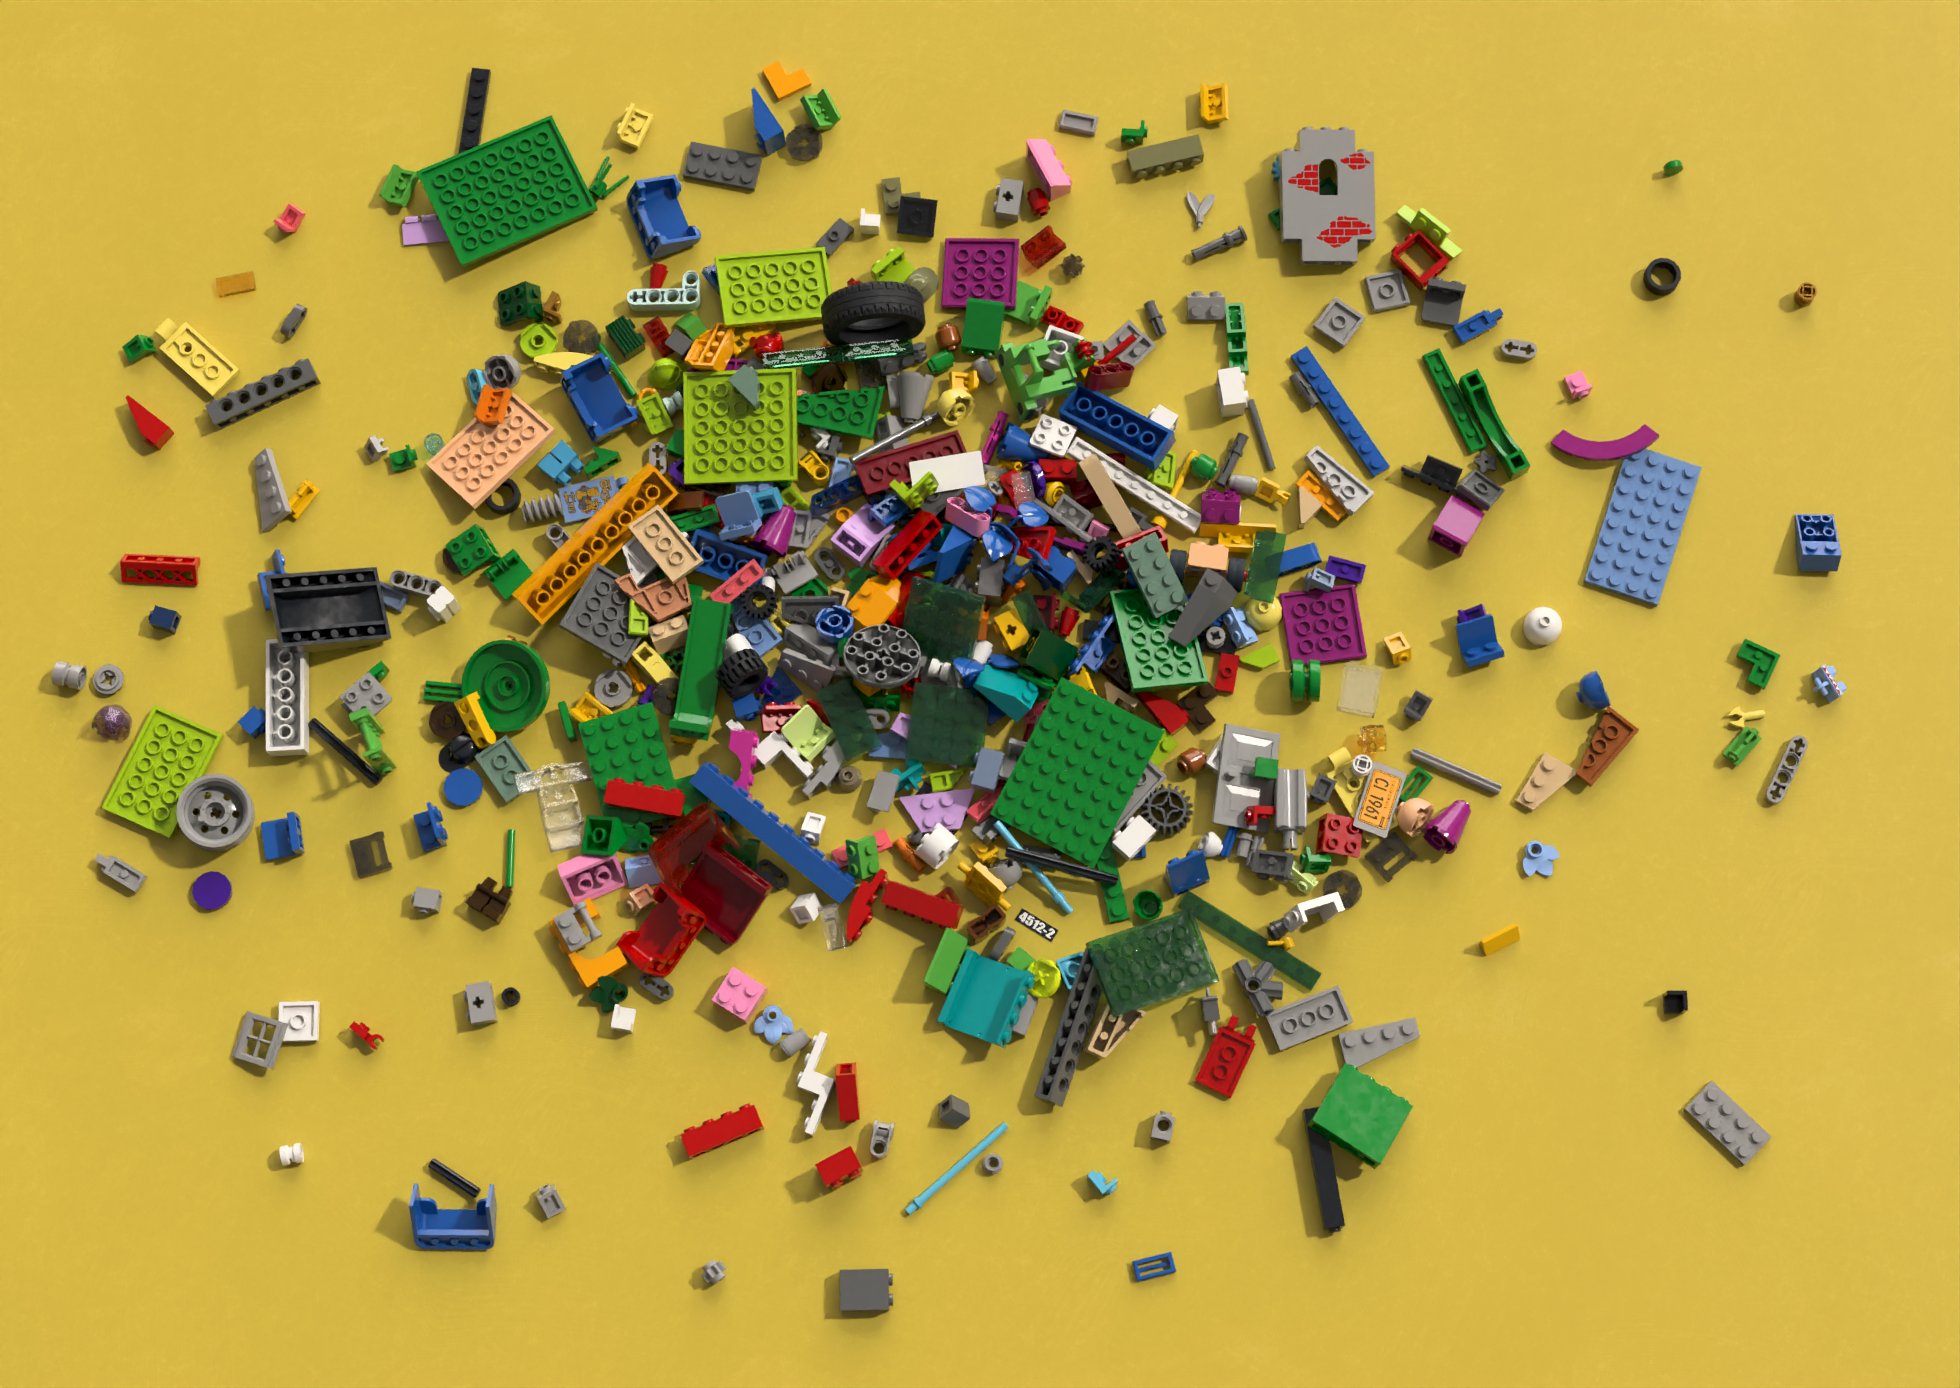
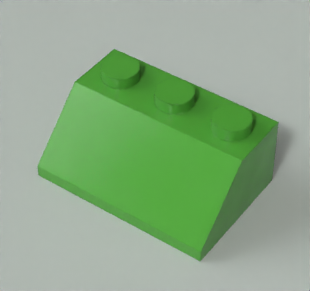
M946 927L923 981L925 988L947 996L953 985L954 977L962 964L963 956H965L968 949H971L969 939Z

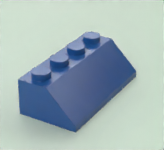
M701 529L695 530L691 542L693 548L704 560V563L695 570L727 581L752 559H755L764 571L770 556L769 553L735 541H729L728 539L721 541L720 536Z

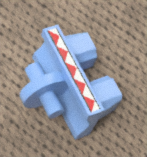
M1823 665L1811 674L1814 678L1813 681L1817 685L1813 689L1814 693L1820 691L1829 703L1843 695V692L1847 689L1843 682L1836 683L1833 677L1837 674L1833 666L1826 667V665Z

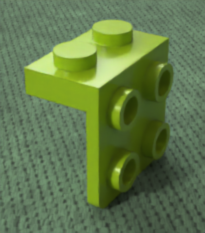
M900 246L896 249H891L883 260L876 261L871 268L872 278L875 281L904 283L915 271L914 267L905 259L904 250Z

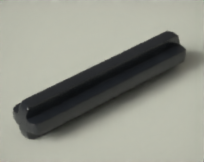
M433 1158L428 1165L430 1169L472 1197L476 1198L481 1191L479 1187Z

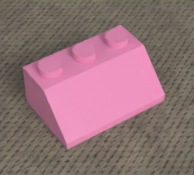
M1046 139L1026 140V156L1050 201L1070 193L1072 181L1068 174H1064L1061 160L1056 159L1053 145H1049Z
M616 853L613 856L583 854L557 865L560 877L574 906L588 897L593 900L628 885Z

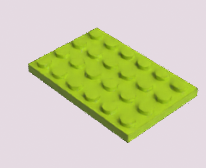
M825 247L715 256L724 328L822 320L821 306L824 300L832 294Z
M154 705L102 809L172 839L179 826L176 810L182 791L193 780L205 775L224 736Z

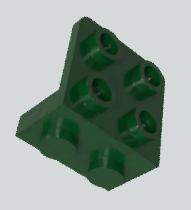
M524 281L498 292L500 324L506 327L524 319L536 323L544 321L540 286Z

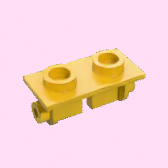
M305 480L288 501L291 509L290 515L295 519L300 517L320 492L309 480Z

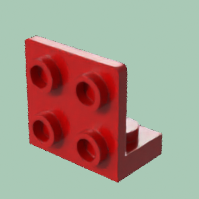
M1330 813L1324 814L1319 819L1315 855L1332 853L1359 858L1363 829L1353 826L1355 818Z

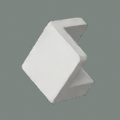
M861 208V234L879 235L881 215L866 214L865 209Z
M812 892L799 895L790 910L798 924L813 922L822 911L823 906L816 893Z
M615 1004L611 1028L617 1031L632 1033L636 1010Z

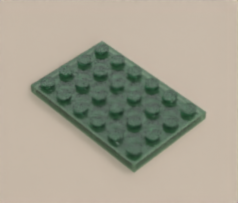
M1191 908L1089 941L1085 944L1113 1018L1220 981Z

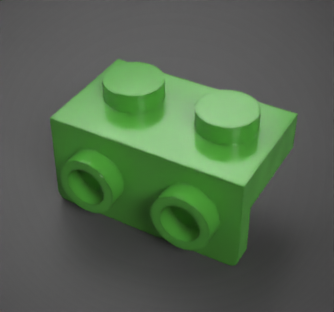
M822 89L817 95H804L800 99L816 130L832 129L841 119L826 89Z
M393 164L379 196L389 205L406 207L419 180L417 173L403 170L398 165Z
M869 835L858 840H845L849 873L854 878L862 880L876 875L880 870L876 837Z

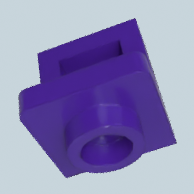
M680 458L669 466L668 474L673 479L671 482L678 489L682 488L686 492L691 485L684 484V476L680 473L684 468V461Z
M1480 604L1467 610H1458L1459 616H1457V621L1460 624L1486 616L1487 613L1484 605Z

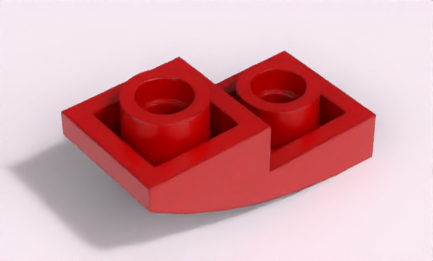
M1051 305L1041 319V322L1048 327L1052 325L1077 335L1080 334L1084 327L1083 322L1067 316L1065 311Z

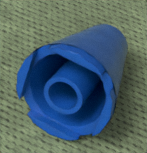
M1008 423L1005 429L1007 433L1002 436L998 447V459L1019 462L1035 461L1038 464L1039 459H1049L1050 453L1029 444L1032 437L1030 434L1013 423Z

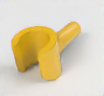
M1291 937L1278 941H1267V946L1282 945L1285 951L1295 946Z

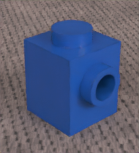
M753 693L731 700L738 722L744 720L747 722L753 721L760 715L759 709H762L759 697L755 698Z
M253 706L238 723L256 739L260 734L266 732V712L262 708L258 710Z

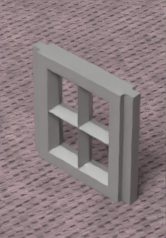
M247 1011L232 1056L274 1069L288 1024ZM255 1021L263 1023L259 1038L251 1035ZM267 1025L276 1027L272 1041L263 1039ZM249 1039L258 1041L253 1056L245 1053ZM261 1043L270 1045L265 1059L257 1057Z

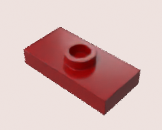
M1221 653L1215 684L1216 691L1234 693L1240 656Z

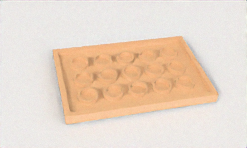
M512 392L502 424L485 426L474 418L426 465L472 508L476 509L557 432Z

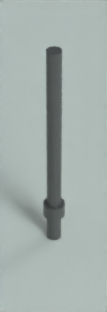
M938 411L922 416L919 421L849 457V461L851 464H854L922 427L930 426L933 424V421L941 418Z

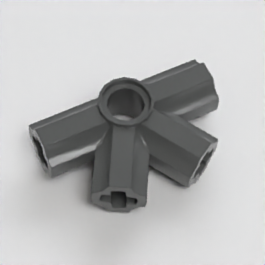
M1248 959L1237 961L1232 965V969L1244 990V996L1249 999L1258 1018L1268 1016L1274 1011L1269 999L1282 1000L1283 982L1270 981L1276 969L1268 961H1262L1256 970L1253 971ZM1254 986L1257 988V990L1253 991L1250 990L1248 987Z

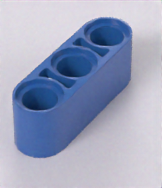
M1315 543L1280 552L1263 560L1270 578H1277L1322 562Z

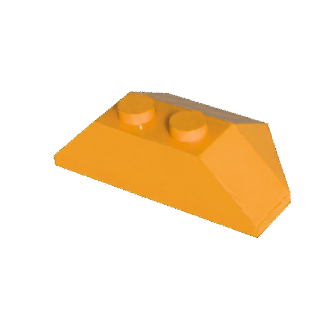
M724 323L713 325L712 329L705 331L695 339L684 360L685 363L702 372L724 371L733 354L735 327L724 328Z
M879 574L865 581L845 607L850 610L853 616L854 630L852 635L865 627L885 623L899 605L901 587L899 580L895 579L893 581L881 577Z

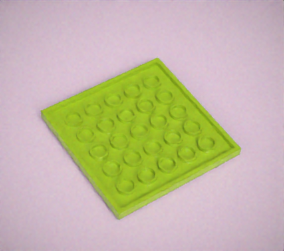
M796 368L756 370L759 373L757 377L760 380V408L757 410L728 381L738 370L683 372L685 485L798 481Z

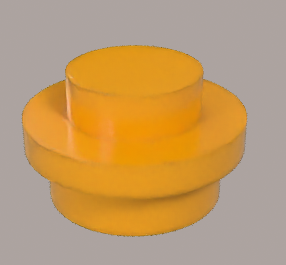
M839 508L834 515L836 523L842 526L853 516V513L849 508Z

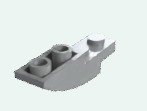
M849 729L839 732L835 737V743L832 746L828 745L824 749L822 759L826 764L819 766L815 772L816 776L812 780L808 779L803 785V794L809 800L821 786L828 790L835 782L836 774L844 766L851 741Z

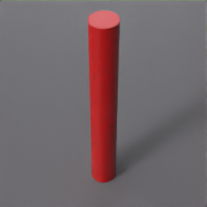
M1131 334L1105 355L1103 360H1099L1097 363L1099 365L1109 363L1135 342L1137 338Z

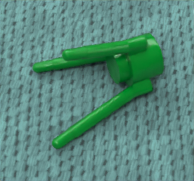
M609 156L606 157L596 178L588 189L599 199L602 196L606 198L610 192L629 178V175H626L609 189H606L607 184L603 180L612 167V163H609L605 169L610 159Z

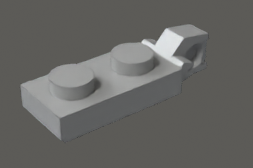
M98 853L94 859L103 865L101 868L103 873L136 893L148 877L115 856L110 855L107 859Z

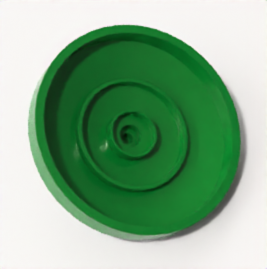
M515 640L492 641L480 647L468 660L462 675V697L464 698L477 691L480 697L477 701L490 729L493 731H518L535 722L544 711L550 694L549 673L540 655L530 646Z

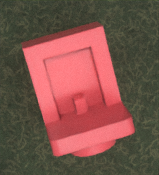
M288 203L281 218L275 219L274 223L284 233L296 232L306 213L294 204Z

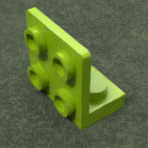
M928 471L911 489L903 482L899 484L895 479L889 485L896 495L913 511L923 504L924 499L928 495L936 492L939 483L934 475Z

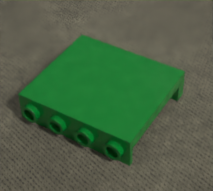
M1345 1063L1340 1068L1339 1074L1307 1126L1373 1169H1376L1384 1159L1413 1106L1409 1104L1407 1099L1392 1093L1390 1088L1375 1082V1079L1371 1076L1359 1072L1358 1068L1354 1065Z

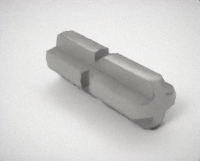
M1254 836L1250 848L1251 851L1245 864L1246 867L1252 869L1256 849H1262L1263 837Z

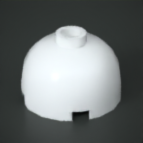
M1548 607L1535 608L1528 613L1523 623L1524 635L1535 645L1552 644L1557 640L1562 630L1561 617L1556 611Z

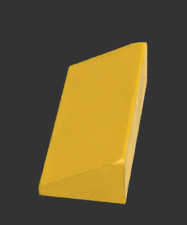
M1514 923L1482 939L1479 945L1484 954L1489 956L1520 939L1518 925Z

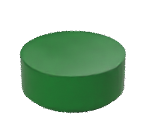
M1673 160L1666 163L1663 169L1665 175L1672 176L1681 172L1683 166L1681 161Z

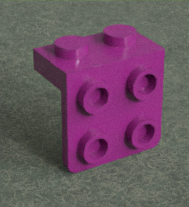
M1206 489V491H1202L1201 522L1239 524V493H1236L1235 490L1217 492L1216 489Z

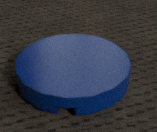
M460 768L447 776L444 782V792L452 804L459 807H467L480 799L483 792V783L475 771L468 768Z

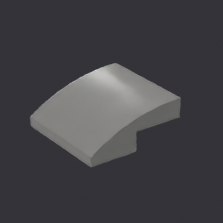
M1129 319L1103 344V347L1110 352L1133 334L1137 340L1117 355L1115 359L1118 362H1126L1135 367L1156 345Z

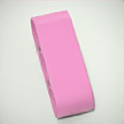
M950 497L947 499L945 519L971 535L982 538L984 532L989 530L990 516L984 512L980 513L972 510L967 502L960 498Z

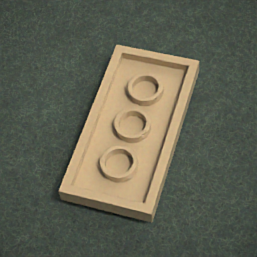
M656 505L627 526L628 530L672 584H675L704 563L701 556L659 505Z

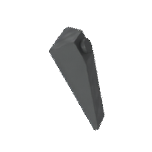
M1207 568L1168 638L1186 647L1229 609L1237 595V591L1223 576Z

